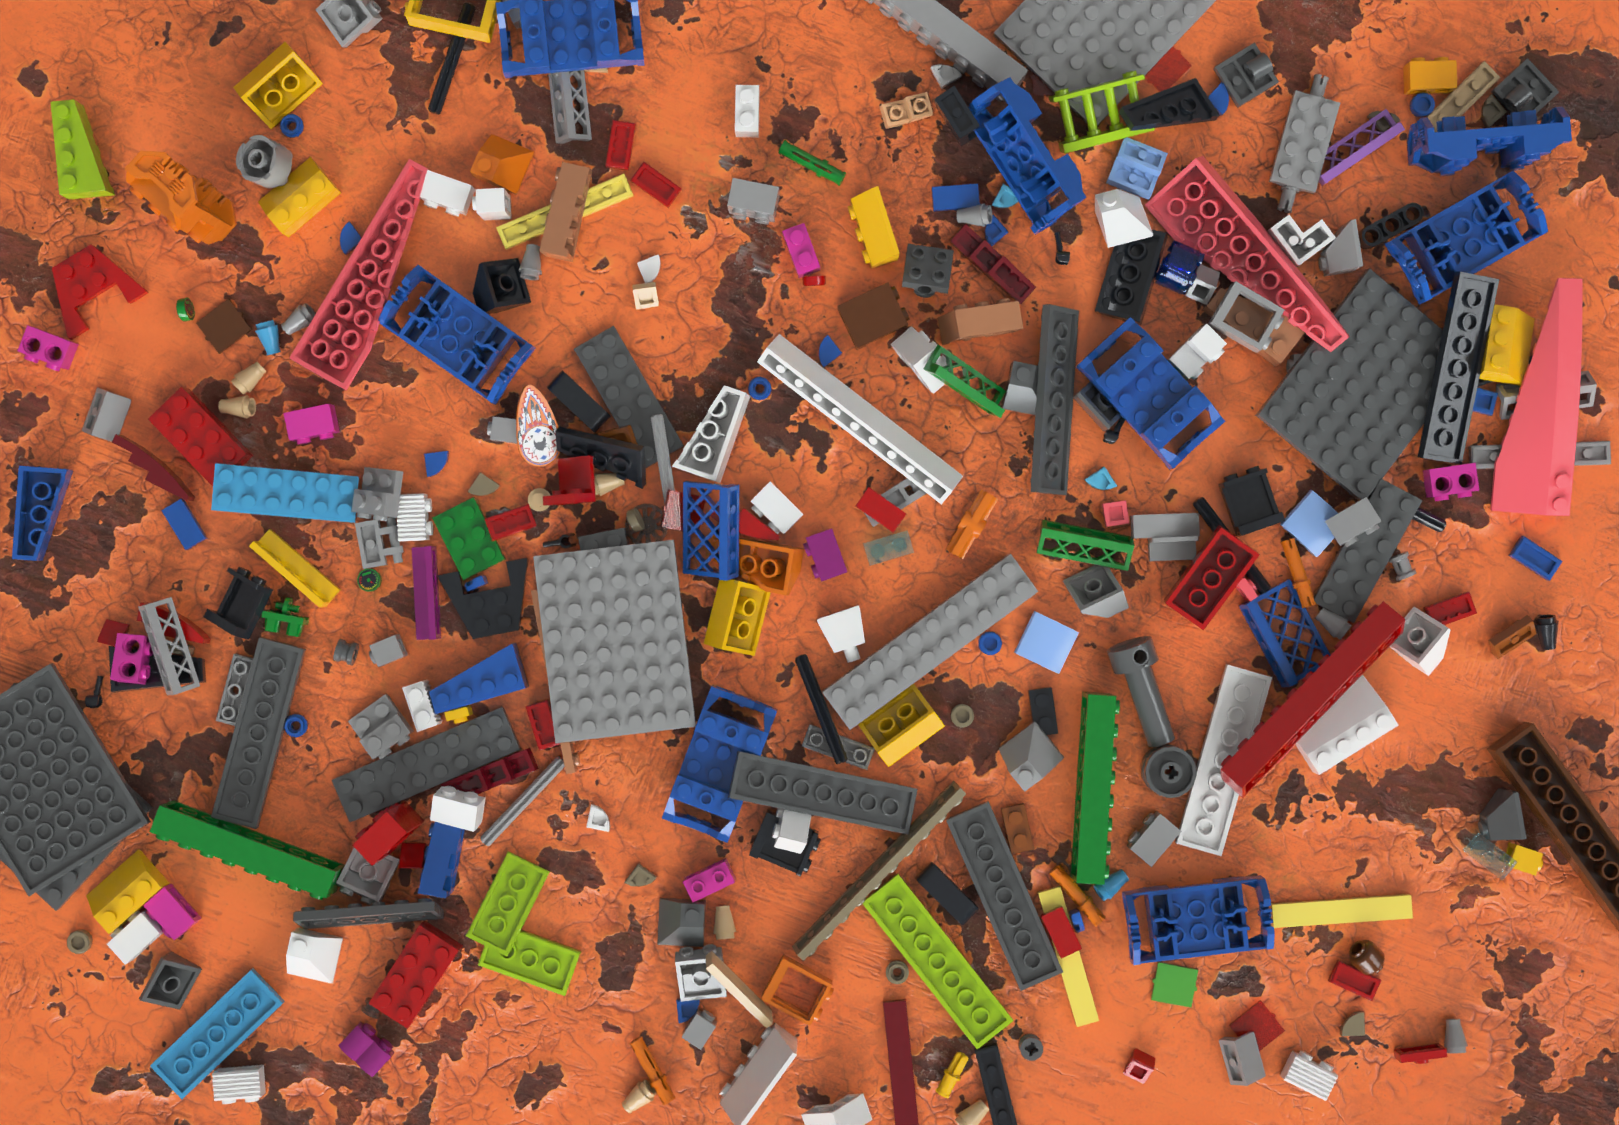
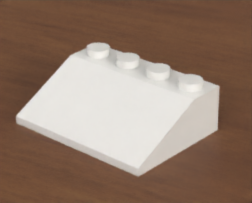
M1362 675L1295 745L1312 772L1320 775L1398 726V723L1386 704L1364 675Z
M774 1023L772 1028L768 1027L764 1030L760 1037L763 1039L758 1047L754 1045L747 1054L748 1061L745 1065L740 1064L733 1074L735 1079L731 1084L727 1082L719 1093L721 1095L720 1104L734 1125H746L797 1056L798 1039L777 1023Z

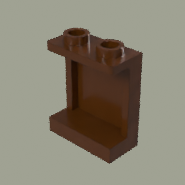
M888 282L837 306L856 350L864 348L867 344L908 326L909 315L905 307L900 308L897 302L900 299L895 286L890 287Z

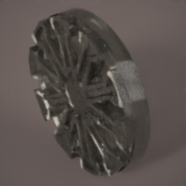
M641 504L634 507L638 510L642 509L645 529L641 530L635 539L633 534L637 532L630 530L626 517L625 528L630 540L635 544H640L645 534V543L651 542L650 534H652L656 539L655 542L663 541L669 529L665 512L653 504ZM648 508H652V512H651L650 515L648 516V510H647V509H648ZM659 512L661 514L660 517L654 519L656 513ZM664 521L665 525L659 526L657 523ZM655 530H661L663 534L659 536Z

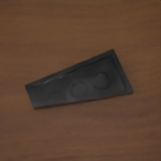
M1196 78L1123 106L1119 111L1130 131L1215 121L1220 116Z
M560 426L555 431L557 451L570 457L592 455L595 468L601 471L607 469L616 473L617 478L623 481L629 479L635 482V486L641 489L646 485L644 446Z
M109 646L110 677L115 651L114 646ZM132 649L133 653L138 651L136 649ZM154 654L149 659L151 673L150 677L146 679V685L117 682L110 679L111 692L164 687ZM171 655L173 662L180 665L184 656ZM191 657L199 683H205V659ZM135 665L129 668V676H132L135 673ZM182 670L178 677L180 685L192 684L190 674Z

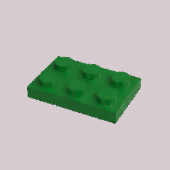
M475 497L432 518L463 580L506 560L497 540L493 542L491 540L485 523V516Z

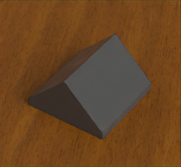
M1091 382L1073 396V399L1103 431L1108 430L1121 417L1117 410Z
M171 951L161 957L139 999L140 1001L180 1010L202 969Z

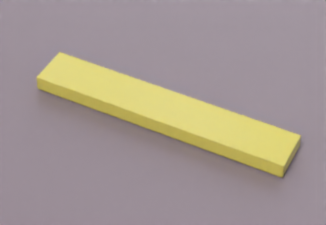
M625 174L589 188L583 217L634 196ZM551 204L496 227L505 249L507 250L543 235L546 217L550 211Z
M1060 886L1037 892L1043 913L1062 906L1071 924ZM1052 941L1055 955L1063 971L1061 975L1076 1026L1080 1027L1099 1021L1080 952L1077 951L1061 959Z
M1410 894L1271 903V919H1273L1272 926L1274 928L1413 918Z

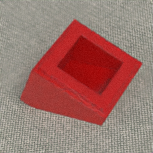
M106 619L97 642L115 646L117 633L128 634L130 624Z
M402 843L399 868H424L426 843Z
M1134 1049L1123 1074L1144 1084L1154 1070L1155 1058L1141 1050Z

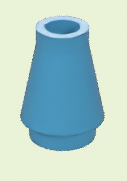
M274 320L256 324L257 330L255 332L267 355L281 352L278 325H275Z
M1120 869L1110 874L1108 879H1105V885L1095 884L1093 888L1103 901L1111 900L1121 887L1129 881V878Z

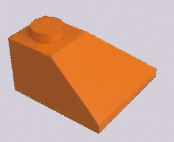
M491 134L478 151L470 173L475 178L499 188H504L506 191L517 195L535 152Z

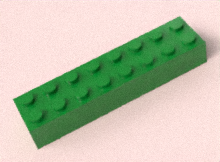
M1082 692L1070 875L1076 883L1105 885V879L1109 878V865L1106 864V855H1110L1111 842L1107 840L1108 832L1112 831V818L1109 817V808H1113L1114 795L1110 794L1111 785L1115 784V771H1112V761H1116L1117 748L1113 747L1114 738L1118 737V724H1115V714H1119L1120 701L1116 700V696L1110 693Z
M175 800L159 805L150 832L156 834V838L159 840L178 842V846L183 849L191 850L193 848L199 850L200 855L208 858L215 856L222 859L221 862L223 864L244 867L245 872L253 875L260 873L265 875V879L274 883L281 881L288 884L287 887L292 890L301 891L302 889L310 892L309 895L316 899L323 900V898H328L339 887L336 882L345 866L342 863L244 826L211 817L212 814Z

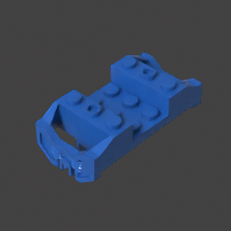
M508 0L496 2L504 77L512 78L514 76L633 65L645 66L638 0H626L631 3L633 17L631 19L633 47L636 49L620 54L614 0ZM520 8L525 63L511 61L513 59L511 36L506 19V13L511 9Z
M1011 77L993 85L969 104L968 108L980 125L974 131L1033 223L1031 229L1035 235L1057 222V219L1087 198L1083 192L1081 174L1076 164L1068 154L1054 161L1049 150L1038 136L1037 131L1031 125L1042 112L1030 93L1016 85ZM1002 94L1008 106L996 117H993L986 108L991 105L990 102ZM1062 189L1068 200L1055 209H1051L1048 200Z
M1555 107L1548 113H1544L1541 124H1537L1536 110L1512 112L1511 115H1507L1508 127L1466 130L1465 116L1443 117L1442 121L1436 122L1437 132H1434V127L1428 117L1420 118L1417 123L1410 125L1407 139L1408 166L1416 165L1431 173H1440V176L1454 175L1455 171L1462 170V167L1468 166L1471 161L1476 159L1477 151H1485V154L1500 152L1501 168L1510 167V171L1522 170L1524 166L1531 165L1532 161L1540 160L1541 156L1551 153V150L1558 145L1572 141L1570 116L1563 107Z
M1511 171L1385 244L1390 255L1399 263L1409 280L1413 295L1419 305L1452 287L1455 271L1475 274L1548 232L1543 210L1535 208L1539 205L1538 202L1534 203L1535 200L1531 198L1533 193L1527 195L1530 188L1516 172ZM1506 189L1515 197L1519 204V209L1523 211L1527 220L1528 230L1523 236L1515 225L1516 222L1520 221L1519 217L1513 219L1506 207L1511 203L1508 201L1503 204L1496 190ZM1404 239L1409 245L1411 251L1402 243ZM1417 261H1418L1419 265L1421 266L1420 269L1418 268V266H1417V264H1416ZM1427 279L1429 280V282H1430V284H1431V286L1433 287L1434 290H1430V289H1429V285H1428Z
M417 265L404 277L401 282L403 286H398L397 289L399 290L395 292V295L392 294L391 298L393 300H388L384 305L378 321H380L382 326L496 405L507 385L536 348L420 265ZM421 281L434 284L424 298L422 296L419 298L421 300L420 304L413 313H408L411 317L401 329L395 321V317L403 302L408 300V295ZM516 340L520 349L513 358H510L504 370L496 378L492 389H481Z
M1130 317L1087 355L1076 368L1087 377L1165 463L1166 467L1169 470L1174 469L1194 448L1218 429L1225 420L1197 386L1192 387L1163 356L1162 352L1164 350ZM1127 330L1141 337L1135 345L1102 375L1098 376L1092 361L1098 359L1117 342L1116 339ZM1206 409L1209 412L1211 423L1200 432L1197 431L1178 448L1177 453L1174 454L1163 448L1203 410Z
M712 685L662 819L685 825L728 843L743 804L741 800L728 798L737 751L761 756L778 709L757 700L754 701L741 694L737 695L733 691ZM719 697H722L741 707L755 709L764 713V729L709 708ZM674 799L731 821L721 829L705 820L689 814L676 812Z
M1261 875L1212 879V883L1170 888L1167 885L1123 891L1122 899L1127 922L1130 962L1133 965H1140L1142 963L1274 949L1275 931L1271 925L1273 923V919H1271L1272 909L1269 907L1271 906V898L1266 879ZM1241 884L1255 888L1259 903L1258 916H1260L1261 932L1259 935L1249 939L1247 930H1250V927L1246 924L1245 912L1248 910L1244 906ZM1143 895L1145 898L1151 952L1140 949L1139 923L1133 901Z

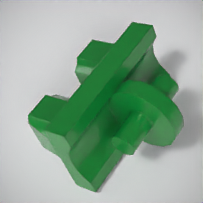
M286 597L284 603L276 602L275 609H280L282 612L263 610L261 617L265 618V631L279 633L280 624L283 621L288 622L286 635L300 637L304 625L309 623L308 617L291 614V612L299 613L300 606L293 605V598Z

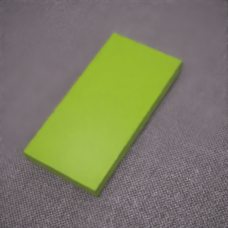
M508 851L466 937L508 957L550 871Z
M521 930L508 957L484 946L478 966L565 996L581 951Z

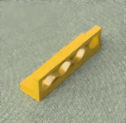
M269 529L259 541H253L249 546L319 608L327 607L341 590L272 529Z

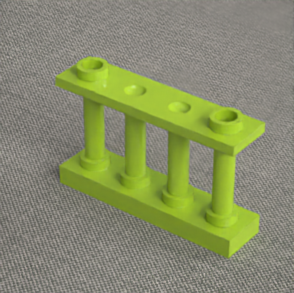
M1135 70L1123 73V78L1070 92L1068 88L1054 91L1055 95L1050 96L1049 101L1059 102L1066 133L1065 141L1059 143L1060 152L1069 153L1154 131L1155 128L1130 131L1127 125L1123 126V123H1120L1113 87L1127 84L1130 104L1139 100L1136 81L1145 79L1144 74H1137ZM1104 90L1111 125L1109 126L1110 130L1101 132L1100 128L1098 129L1091 93ZM1082 96L1089 131H1087V136L1078 138V134H1075L1068 99Z

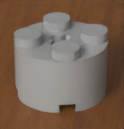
M254 135L250 137L251 140L239 147L236 155L237 169L241 171L243 178L265 188H275L287 183L292 168L293 155L284 145L265 136Z

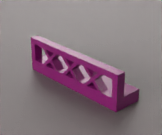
M436 546L412 547L416 640L441 639Z

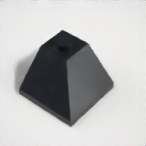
M518 258L482 262L479 264L473 297L476 306L487 314L499 313L531 303L525 279L520 277V262Z

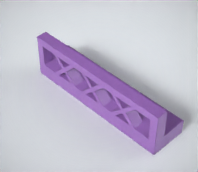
M1385 109L1329 147L1326 155L1333 151L1332 157L1326 156L1325 160L1331 161L1330 168L1327 172L1320 175L1319 183L1321 186L1404 131L1405 128L1401 122L1396 124L1390 113ZM1384 116L1391 128L1385 132L1375 131L1376 121ZM1372 124L1371 130H1367L1366 128ZM1360 132L1370 134L1369 142L1365 146L1355 144L1356 136ZM1374 135H1380L1373 140ZM1352 138V143H1345ZM1339 146L1350 147L1349 157L1346 159L1335 158L1337 148ZM1354 148L1359 149L1358 151L1353 153ZM1334 161L1340 162L1339 164L1334 166Z

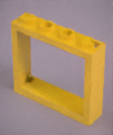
M409 0V2H406L404 5V16H406L410 26L491 43L497 21L496 2H501L502 0H487L480 27L419 14L423 0Z

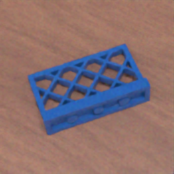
M692 481L683 482V574L716 577L719 580L725 581L739 577L738 484L723 485ZM691 487L696 488L702 495L696 502L691 497ZM712 490H720L719 501L716 504L708 495ZM704 499L711 506V509L706 514L698 506ZM693 510L702 518L696 525L691 520V512ZM714 511L719 516V524L716 527L708 518ZM704 522L711 530L706 537L698 529ZM693 533L701 540L696 548L691 543V535ZM713 535L719 540V547L716 550L708 541ZM703 545L711 553L706 560L698 552ZM693 556L701 563L697 569L690 568V559ZM713 558L719 563V572L714 571L708 564Z
M1290 579L1258 595L1251 602L1246 601L1238 605L1281 687L1293 686L1310 671L1315 672L1320 667L1318 663L1310 661L1313 649L1320 650L1323 657L1327 654L1331 656L1306 608L1302 609L1296 589H1293V583ZM1287 587L1290 592L1289 602L1278 599L1280 589ZM1262 599L1272 601L1269 613L1261 610L1258 602ZM1277 603L1287 606L1284 618L1274 615ZM1292 608L1298 609L1301 613L1299 623L1289 620ZM1272 618L1283 621L1280 634L1272 631L1270 627ZM1288 623L1298 626L1295 638L1285 636ZM1303 628L1310 630L1312 634L1310 643L1300 640ZM1283 639L1294 642L1291 654L1285 653L1281 648ZM1298 644L1309 647L1306 659L1295 656ZM1294 659L1305 662L1303 671L1298 675L1295 674L1292 668Z

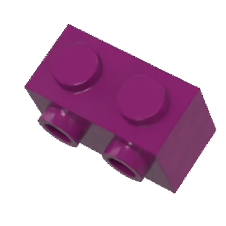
M832 528L806 537L807 542L803 546L807 557L811 555L815 564L811 565L815 579L820 577L822 582L848 572Z

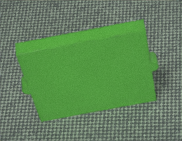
M1158 962L1155 978L1152 979L1154 985L1151 1000L1191 1008L1194 991H1197L1198 969Z

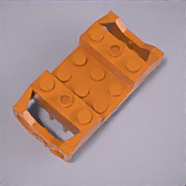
M140 151L124 168L127 171L126 181L132 186L130 191L141 200L143 197L150 202L148 207L158 216L163 214L167 217L166 223L176 232L182 230L197 243L202 241L210 245L217 241H222L237 225L233 202L217 191V188L206 178H197L192 174L190 175L186 167L179 162L173 161V158L167 153Z

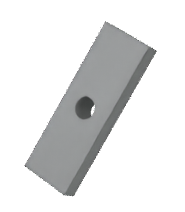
M236 653L233 654L216 721L233 726L236 725L253 658ZM235 686L239 689L238 694H235L233 691Z
M809 724L802 747L833 758L822 728ZM839 735L848 758L846 763L867 770L875 750L874 747Z

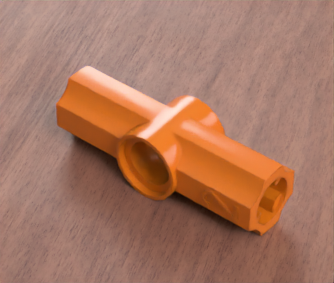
M982 489L980 490L970 509L966 510L958 523V529L948 543L947 551L961 559L965 557L973 541L981 534L987 523L986 519L997 504L998 499Z

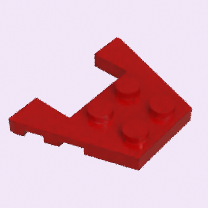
M92 244L52 268L66 334L71 340L89 330L78 308L116 284L130 304L149 293Z

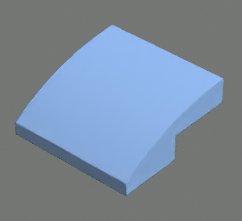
M1124 138L1106 183L1149 200L1168 153L1131 138Z
M1310 490L1280 525L1313 556L1318 557L1335 538L1325 521L1338 514V512L1313 490Z
M1034 611L1014 653L1059 674L1079 632Z

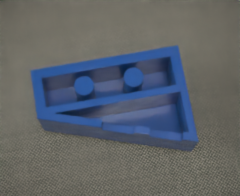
M438 822L431 823L429 829V837L431 839L425 851V865L420 877L418 894L446 899L454 891L465 829Z

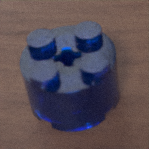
M1173 240L1167 249L1171 253H1168L1165 258L1163 257L1155 277V284L1185 295L1189 286L1192 287L1197 277V273L1194 271L1197 266L1201 265L1205 254Z

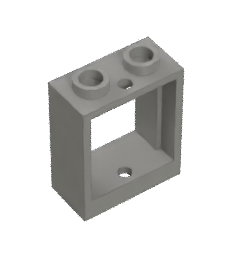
M1235 281L1228 288L1208 325L1257 353L1262 349L1266 350L1272 340L1270 334L1273 329L1277 330L1282 324L1284 317L1281 315L1285 309ZM1239 294L1273 313L1258 341L1223 322Z

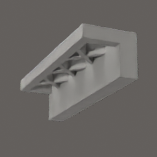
M584 70L548 73L556 143L564 144L572 140H592ZM572 75L578 81V87L576 89L570 83V77ZM574 98L580 103L581 109L579 112L573 107ZM577 121L583 127V134H576L575 123Z
M1589 371L1581 372L1580 394H1588L1587 399L1579 400V408L1592 407L1594 405L1597 383ZM1496 384L1495 392L1498 393V397L1501 400L1499 412L1501 420L1510 419L1511 413H1514V410L1507 411L1508 404L1517 403L1516 398L1520 389L1519 385Z
M172 597L138 606L166 694L175 695L199 687L200 683ZM167 603L170 613L167 619L164 620L158 617L155 607ZM167 626L176 631L177 636L173 643L165 639L164 632ZM175 648L182 651L184 655L180 665L173 662L171 658ZM182 670L190 674L192 684L181 687L178 677Z

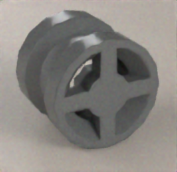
M339 639L334 651L333 660L336 662L345 661L347 665L353 666L358 655L359 644L355 642L349 644L346 640Z
M1025 1034L1020 1038L1018 1043L1019 1050L1025 1059L1035 1061L1042 1056L1043 1045L1036 1035Z

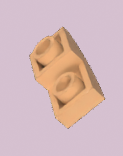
M927 92L907 96L903 100L880 106L886 129L933 115Z

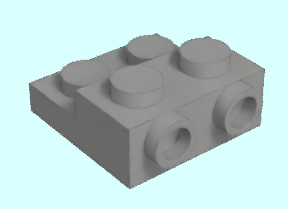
M325 0L315 9L341 47L346 48L362 33H368L383 19L379 14L381 12L380 6L373 0Z
M364 467L362 489H354L351 512H356L358 518L371 519L373 515V520L387 521L388 517L397 518L403 471Z
M388 694L383 695L348 721L361 739L360 743L372 759L379 757L382 760L392 753L390 748L395 744H398L400 747L410 740L409 734L414 731Z
M353 848L336 882L337 886L341 887L339 891L350 897L355 893L362 897L360 901L370 906L373 902H382L400 859L388 855L372 866Z
M708 944L703 949L693 950L692 947H683L679 952H675V966L681 1002L727 997V989L706 969L705 958L711 951L723 961L722 947Z

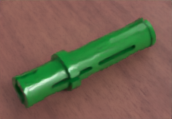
M784 140L778 153L780 155L782 154L799 165L815 172L817 177H824L838 186L841 185L846 176V172L828 164L829 161L826 159L822 161L788 143L786 140ZM793 153H796V154H798V155H800V156L806 158V159L809 160L810 162H807L806 160H804V159H802V158H800V157L794 155ZM814 164H817V165L821 166L822 168H824V169H826V170H828V171H830V172H832V173L830 174V173L824 171L823 169H821V168L815 166Z

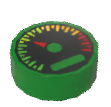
M187 297L178 299L176 309L179 318L184 322L193 320L195 311L191 300Z
M364 569L357 578L359 587L367 592L377 590L382 582L380 573L375 569Z

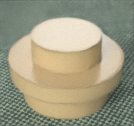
M542 488L534 489L528 496L529 506L535 511L548 509L550 505L543 506V496H551L550 493Z

